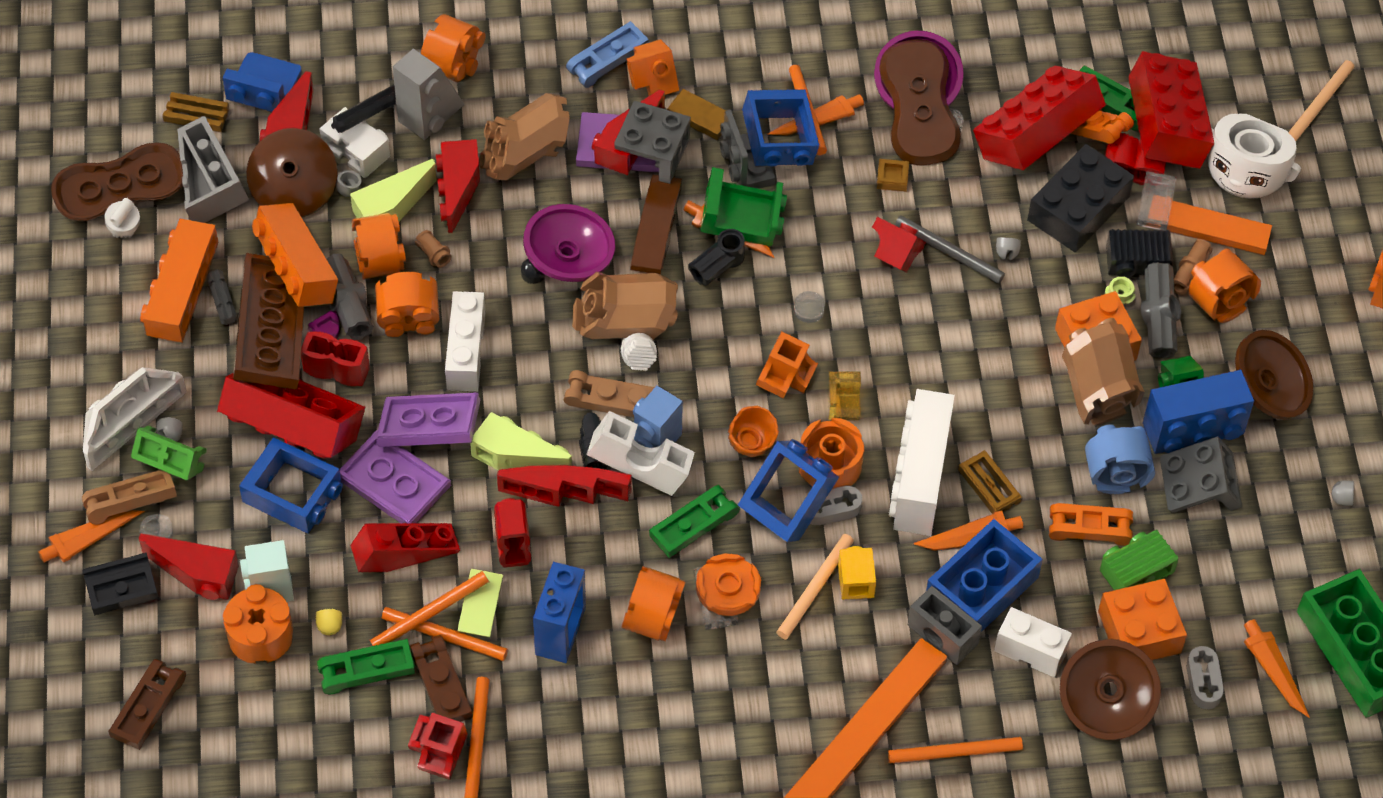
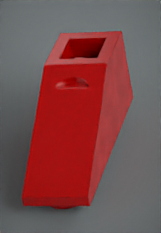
M477 139L441 142L442 154H436L437 172H443L444 177L438 179L439 197H445L446 202L440 203L441 222L447 221L448 233H453L480 183Z
M365 523L350 545L358 572H389L456 554L460 551L452 523Z

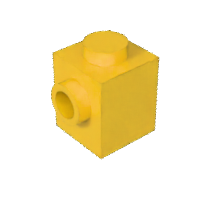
M852 546L847 549H840L838 571L841 599L874 598L876 577L872 548Z

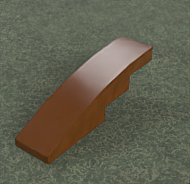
M652 174L636 237L630 270L661 275L670 244L671 230L682 187V178L673 177L669 184L659 181V175Z

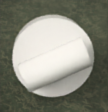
M124 198L122 201L115 202L107 208L105 224L114 237L119 238L120 236V238H123L124 236L125 238H131L139 227L140 214L134 203L130 199Z
M635 333L627 338H623L621 355L624 362L632 370L647 371L656 361L657 348L649 335Z

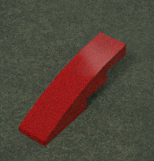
M538 465L500 469L497 473V484L499 492L559 507L563 497L594 504L597 494L628 501L632 491V475L591 467Z

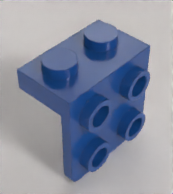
M250 52L246 54L238 71L226 69L222 77L226 99L272 112L299 80L302 70L298 64Z

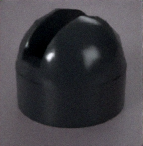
M526 259L521 265L522 279L530 284L541 282L545 278V274L540 271L536 272L533 267L534 265L529 259Z

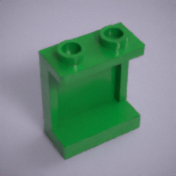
M712 167L706 188L700 232L719 236L726 229H736L743 234L747 242L772 246L775 235L781 236L784 218L779 217L780 212L783 213L787 200V195L782 194L783 183L777 182L774 191H767L723 182L724 169Z

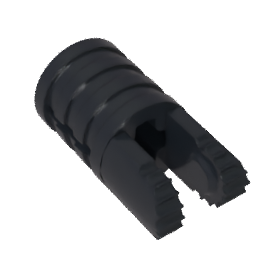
M587 413L582 419L583 426L580 428L581 439L579 440L583 467L595 468L594 466L596 465L597 468L611 470L612 467L587 455L593 432L601 423L600 417L597 414Z

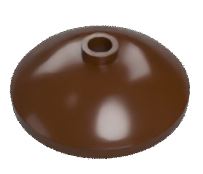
M287 128L269 134L256 145L248 160L246 176L249 190L260 206L293 203L300 216L305 217L320 210L333 195L337 184L338 167L332 150L322 138L307 130ZM289 164L295 166V170L291 174H287L284 171L285 167Z
M1259 330L1246 336L1237 348L1235 366L1236 371L1242 370L1254 399L1253 405L1263 413L1282 420L1295 418L1306 411L1313 397V379L1310 368L1299 349L1283 335L1270 330Z
M1103 639L1091 642L1080 648L1067 662L1060 680V698L1067 716L1081 731L1099 739H1123L1139 732L1151 721L1160 702L1161 684L1155 665L1141 649L1121 640ZM1108 682H1112L1117 686V691L1113 695H1108L1104 691V686Z

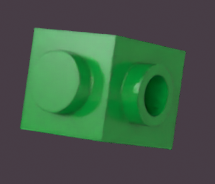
M1191 356L1160 361L1161 373L1158 374L1159 388L1204 378L1203 368Z

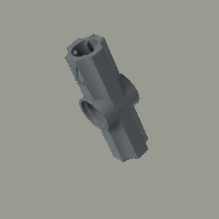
M332 254L327 258V261L336 274L338 283L333 304H328L330 310L338 312L346 335L350 336L352 340H362L363 337L371 334L374 327L365 306V286L361 282H356L349 262L342 254Z
M1157 262L1149 264L1148 268L1145 269L1146 300L1141 303V315L1148 327L1149 354L1154 358L1165 359L1173 357L1178 352L1176 321L1181 318V306L1174 294L1173 267L1168 263L1162 264Z

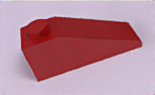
M305 71L268 116L266 129H261L260 141L269 134L282 129L298 128L308 130L314 92L311 72Z
M658 90L642 100L641 103L665 109V91ZM630 109L608 122L602 133H597L592 142L595 164L627 176L638 155L615 149L614 142Z
M140 533L139 542L142 553L147 552L148 559L196 594L210 600L218 598L229 600L239 567L235 550Z

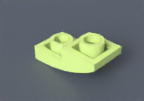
M471 569L469 579L482 570ZM483 571L489 582L464 597L457 631L490 638L503 575Z

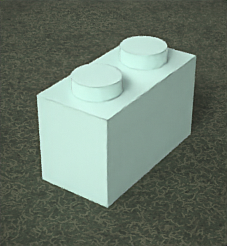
M284 540L245 546L246 559L240 560L245 590L251 585L260 584L264 588L278 592L286 602L294 601Z

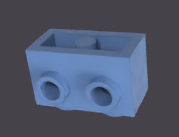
M656 385L646 398H641L636 403L633 409L634 423L638 424L634 440L638 444L649 448L662 445L666 438L676 442L682 435L683 401Z

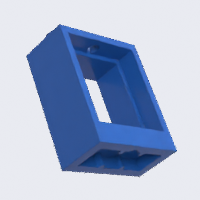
M806 89L748 90L742 111L755 166L813 165L819 143ZM759 118H795L800 143H764Z
M273 437L241 482L239 488L243 503L309 534L315 524L319 525L323 520L326 507L330 501L336 500L339 497L343 483H341L339 468ZM284 463L322 480L303 508L266 491Z
M794 439L776 442L738 503L739 507L786 542L799 541L839 478V476L831 471L833 467L828 462L818 457L814 459L806 453L807 447ZM784 457L817 480L793 519H790L761 497L762 492Z
M553 561L533 616L535 655L567 663L586 609L584 569ZM553 590V595H548L547 592Z

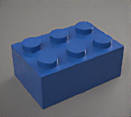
M1242 370L1151 389L1142 424L1154 454L1170 453L1215 437L1233 440L1245 433L1254 399Z
M993 519L928 579L926 591L931 586L935 587L982 625V632L1039 578L1043 559Z

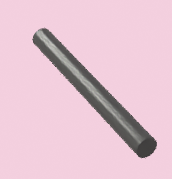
M900 215L895 226L899 227L903 222L917 229L916 236L926 241L930 246L998 284L1003 280L1004 272Z

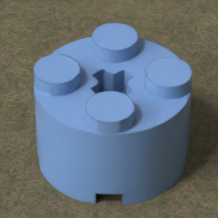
M1104 425L1097 430V435L1091 438L1085 446L1092 484H1095L1097 490L1102 493L1123 494L1131 492L1129 486L1139 483L1141 488L1147 485L1155 476L1151 449L1145 428L1143 427L1116 428L1114 425Z

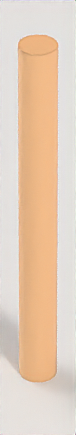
M1344 61L1288 133L1295 141L1299 139L1352 72L1354 64L1351 61Z
M843 534L777 630L776 633L779 637L787 640L837 567L839 550L849 548L854 542L850 535Z

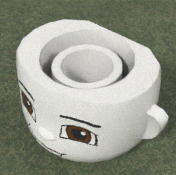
M1229 114L1223 117L1216 124L1215 128L1212 129L1214 145L1208 154L1209 170L1218 185L1232 195L1249 199L1270 195L1277 191L1285 182L1295 180L1301 171V167L1294 162L1297 151L1296 141L1287 130L1248 114Z

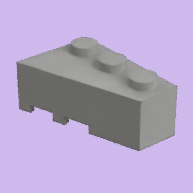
M412 49L393 66L398 122L423 140L427 139L432 133L438 132L444 122L465 105L442 69L415 49Z
M205 115L177 129L180 161L183 169L182 183L186 200L184 204L190 220L206 223L249 201L240 180Z

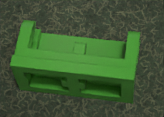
M149 425L137 429L131 458L185 480H189L203 471L205 463L198 460L202 454L206 453V448L201 446L191 448L155 433L156 428Z

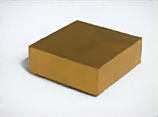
M879 159L877 189L907 192L909 161Z

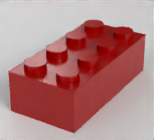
M1142 51L1128 78L1144 158L1200 169L1214 145V138L1197 62Z
M1055 65L1047 69L1045 74L1035 82L1025 86L1024 90L1017 96L1007 100L1003 107L994 114L985 117L982 123L973 129L984 160L1025 170L1106 106L1096 75Z
M232 373L225 378L217 412L227 415V418L233 422L254 426L262 434H273L283 438L284 442L289 445L302 446L312 450V453L318 457L332 458L357 441L366 407L299 380L297 390L234 380Z

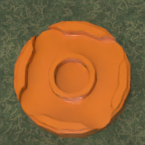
M724 553L713 556L706 561V564L697 573L696 592L698 598L708 610L718 615L735 616L745 613L755 605L760 596L761 577L758 569L738 554Z

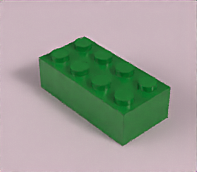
M1357 569L1303 593L1297 613L1365 718H1368L1383 711V603L1362 571Z

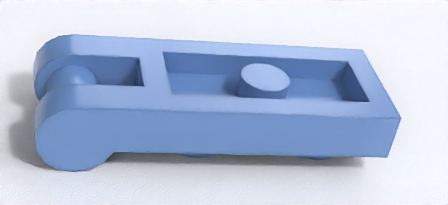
M630 21L572 57L567 62L566 68L571 74L579 77V82L584 87L589 88L595 84L598 78L627 61V58L635 55L633 47L649 43V39ZM591 63L593 66L587 69L585 65Z

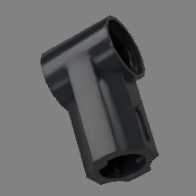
M736 229L722 231L715 244L688 264V270L700 285L707 286L728 268H734L743 263L745 258V239L743 234ZM728 247H735L736 249H734V250H728V249H726V248H728Z

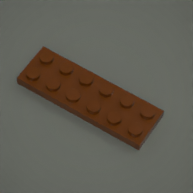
M246 253L233 379L247 383H259L297 390L300 373L304 307H298L293 297L288 294L286 285L280 275H277L275 266L269 256Z

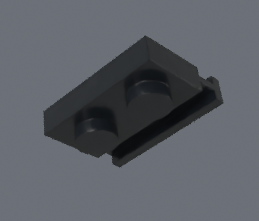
M147 552L82 569L94 616L159 598Z

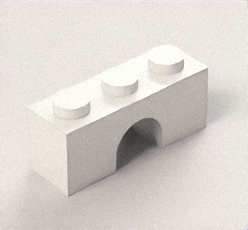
M453 291L445 366L447 390L478 392L481 368L480 345L481 339L484 336L486 314L484 293Z
M609 411L593 432L587 455L625 474H630L633 478L672 496L688 477L695 452L667 438L658 447H644L634 440L638 424Z

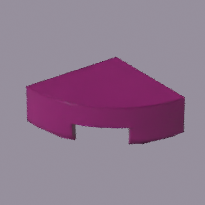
M330 310L310 322L308 330L310 332H324L337 339L340 327L336 312Z

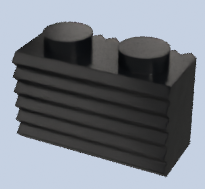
M1109 230L1106 243L1108 275L1130 278L1133 275H1145V269L1148 268V265L1157 262L1162 264L1168 263L1172 266L1173 256L1171 233L1169 230Z

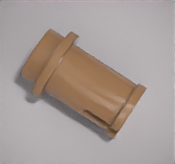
M424 230L418 234L415 244L429 257V263L438 268L446 266L452 257L449 247L443 246L429 230Z

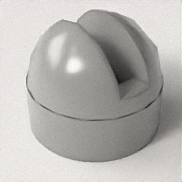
M351 170L340 172L337 177V191L342 196L349 197L351 193L360 190L362 181L360 175Z
M997 238L996 250L1002 259H1005L1007 252H1009V260H1013L1018 256L1021 247L1020 239Z
M161 418L157 422L156 432L177 442L182 435L183 423L176 418Z
M1343 480L1334 484L1331 495L1337 504L1353 506L1354 481Z

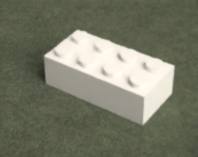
M917 389L915 401L908 400L889 517L895 518L893 530L927 536L932 535L955 395Z

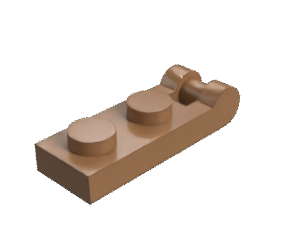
M574 370L570 373L568 380L570 388L566 390L563 400L567 405L606 413L611 411L617 415L634 417L633 409L636 403L641 398H646L655 387L589 376L583 371ZM582 389L590 390V395L583 394Z
M158 470L86 491L82 495V503L84 508L87 509L86 514L89 522L97 525L103 523L108 516L163 502L177 497L170 473Z

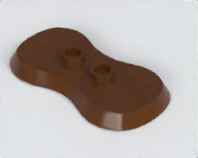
M907 40L892 45L883 53L879 66L881 79L889 91L894 104L895 115L891 130L892 146L900 159L909 161V164L931 165L946 161L957 152L961 139L959 125L946 101L945 89L949 74L947 56L940 46L928 40Z
M159 142L147 143L136 147L116 160L103 163H77L61 170L52 181L51 192L54 203L59 212L65 217L74 221L86 222L103 216L111 204L122 201L124 198H128L132 202L165 200L173 196L183 186V169L180 154L174 147Z

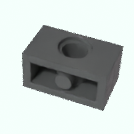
M931 586L910 606L907 625L932 646L947 655V658L954 664L958 665L979 644L982 625L935 587Z

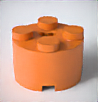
M442 14L434 21L439 23L435 31L429 29L426 34L421 54L439 66L449 80L460 82L466 75L472 77L476 72L478 61L475 59L479 49L484 44L486 34L480 31L477 26Z
M390 213L352 219V231L357 232V237L354 240L355 253L363 280L388 276L404 270L406 256L403 243L397 244L398 232H400L397 214L390 215Z
M1226 248L1209 261H1201L1194 266L1191 272L1194 277L1190 283L1188 294L1214 321L1217 319L1220 323H1225L1235 319L1247 309L1244 304L1250 297L1253 300L1256 298L1260 291L1261 280L1235 253Z
M399 272L386 276L387 282L383 284L380 283V280L376 283L377 323L381 328L385 329L387 336L399 337L404 334V331H416L423 335L431 334L435 331V325L440 318L438 285L433 277L430 276V281L422 279V273Z
M831 418V421L823 422L820 419L811 423L801 437V443L808 449L806 453L814 459L818 457L825 460L833 467L831 471L839 476L833 488L852 486L858 480L863 465L864 443L859 429L849 421L841 418ZM799 467L800 475L813 487L817 480Z
M642 566L621 628L657 641L662 640L666 642L685 581Z
M254 584L236 594L227 604L223 612L224 626L230 649L239 659L256 664L255 661H266L268 663L279 659L288 651L293 639V624L288 603L278 592L264 588L260 584Z

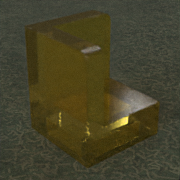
M861 371L829 372L827 388L829 420L831 418H841L844 420L860 419Z

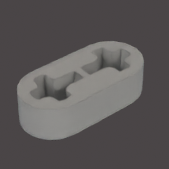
M852 486L833 488L820 507L822 512L816 513L810 524L824 525L857 516L862 508V494ZM843 498H848L850 502H853V505L847 506L845 502H842Z
M1195 647L1191 650L1186 665L1191 697L1198 707L1208 710L1213 709L1219 705L1224 689L1218 656L1209 647ZM1198 658H1203L1204 663H1208L1205 673L1202 672L1201 664L1197 662ZM1204 683H1207L1209 692L1213 693L1211 698H1208L1206 693L1202 692Z

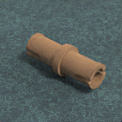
M1197 239L1189 254L1184 256L1179 262V270L1174 277L1175 293L1179 295L1188 293L1190 283L1194 277L1191 274L1192 269L1197 263L1206 261L1212 253L1213 248L1208 241Z

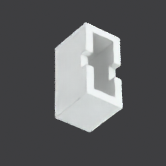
M344 107V108H343L341 111H339L336 115H338V114L344 112L345 110H347V108ZM333 117L320 128L321 138L330 147L334 156L338 159L345 156L349 159L347 162L348 166L364 178L368 177L390 157L387 135L380 129H374L367 124L366 120L343 133H338L336 129H332Z
M1011 607L998 632L994 652L1017 662L1019 659L1030 663L1031 668L1055 678L1068 651L1072 633Z

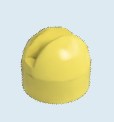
M335 609L317 611L316 626L318 630L328 636L336 634L342 626V612Z

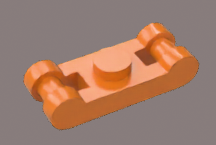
M1099 110L1070 134L1112 144L1120 137L1121 132H1127L1134 126V121L1125 112L1116 115Z
M1056 503L1050 506V518L1053 520V524L1049 526V537L1053 540L1062 541L1067 538L1097 540L1126 546L1133 538V531L1130 530V525L1133 523V511L1130 509ZM1067 519H1075V524L1065 523ZM1109 522H1114L1117 527H1108Z

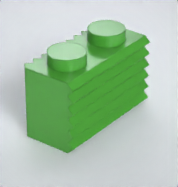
M1154 530L1149 534L1140 532L1130 540L1128 545L1121 549L1119 546H1114L1106 551L1103 555L1099 571L1114 590L1161 580L1169 574H1173L1178 563V556L1171 549L1170 545L1167 544L1166 540L1163 539L1158 530Z

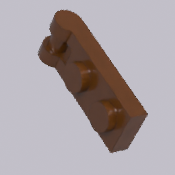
M442 635L431 637L430 642L421 645L419 642L409 645L412 658L435 714L459 722L472 718V710L451 662ZM436 653L438 660L427 663L425 657Z
M157 658L154 659L109 729L110 737L140 750L174 693L183 685L186 671L177 667L171 669L166 667L165 662ZM162 679L165 680V683L160 685L156 681Z

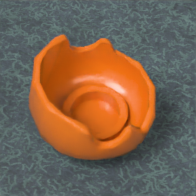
M758 405L742 408L729 425L728 439L730 445L738 453L751 458L764 455L771 449L778 437L777 419L768 409Z

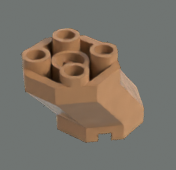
M546 93L508 118L497 116L494 121H487L484 128L485 148L479 157L480 168L486 169V175L497 180L506 181L543 156L556 157L559 152L555 151V148L557 146L563 147L565 144L570 120L569 111H563L562 104H567L566 98Z
M596 272L583 282L580 289L585 291L583 298H576L573 304L572 327L580 331L579 333L582 336L590 339L627 338L635 333H644L655 339L666 330L667 326L671 327L675 324L678 312L675 309L678 284L657 273L606 275Z
M1108 318L1096 327L1090 329L1080 328L1069 335L1071 342L1065 345L1062 359L1067 366L1078 413L1084 424L1089 425L1091 420L1093 425L1099 426L1113 421L1127 413L1124 407L1131 403L1134 408L1141 403L1145 391L1139 382L1129 337L1122 324H1117L1115 318Z

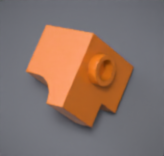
M661 39L633 47L635 55L626 60L631 84L634 89L646 86L649 96L658 90L665 91V95L680 91L672 50Z
M781 331L756 385L783 399L789 387L804 393L818 365L807 353L810 345Z

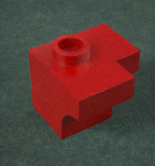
M877 217L872 228L877 231L880 243L874 257L907 273L915 257L922 252L926 241L916 236L917 229L903 222L897 227Z
M431 713L430 717L419 715L408 743L409 749L421 753L417 765L418 769L451 780L468 732L462 722L435 713Z

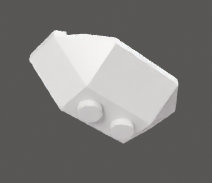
M142 367L126 380L118 382L113 390L102 400L95 401L85 415L83 453L87 467L93 471L133 438L138 428L146 427L187 393L183 376L179 372Z

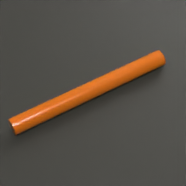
M792 65L789 68V73L795 90L806 89L819 143L817 155H824L827 152V148L800 66Z
M481 571L370 640L371 644L376 646L393 642L489 582L488 578Z
M385 607L381 618L397 624L410 615ZM425 621L412 629L432 637L441 634L446 642L501 661L506 659L508 653L507 648L429 621Z
M478 677L476 679L464 798H478L490 683V679L487 677Z
M1021 737L895 749L888 750V759L891 764L1023 750V743Z

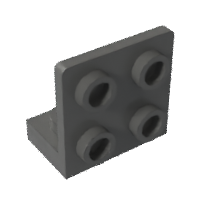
M634 101L614 142V148L655 160V167L659 168V181L670 184L690 140L691 117Z
M725 111L724 123L720 124L721 134L724 139L720 141V150L722 157L729 160L728 170L731 181L737 182L738 185L757 189L775 185L776 177L772 167L755 166L748 133L740 135L732 111Z
M1219 437L1164 454L1160 457L1167 507L1171 513L1214 499L1218 502L1221 501L1230 511L1242 508L1233 452Z

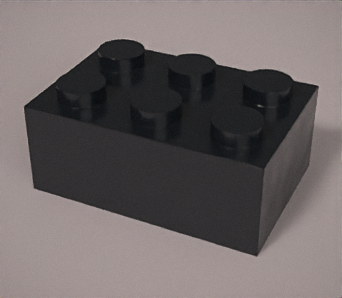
M1085 144L1031 199L1027 221L1076 253L1130 197L1134 175Z

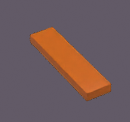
M1153 196L1146 226L1165 231L1169 230L1173 233L1204 239L1209 242L1265 255L1272 225L1156 196Z

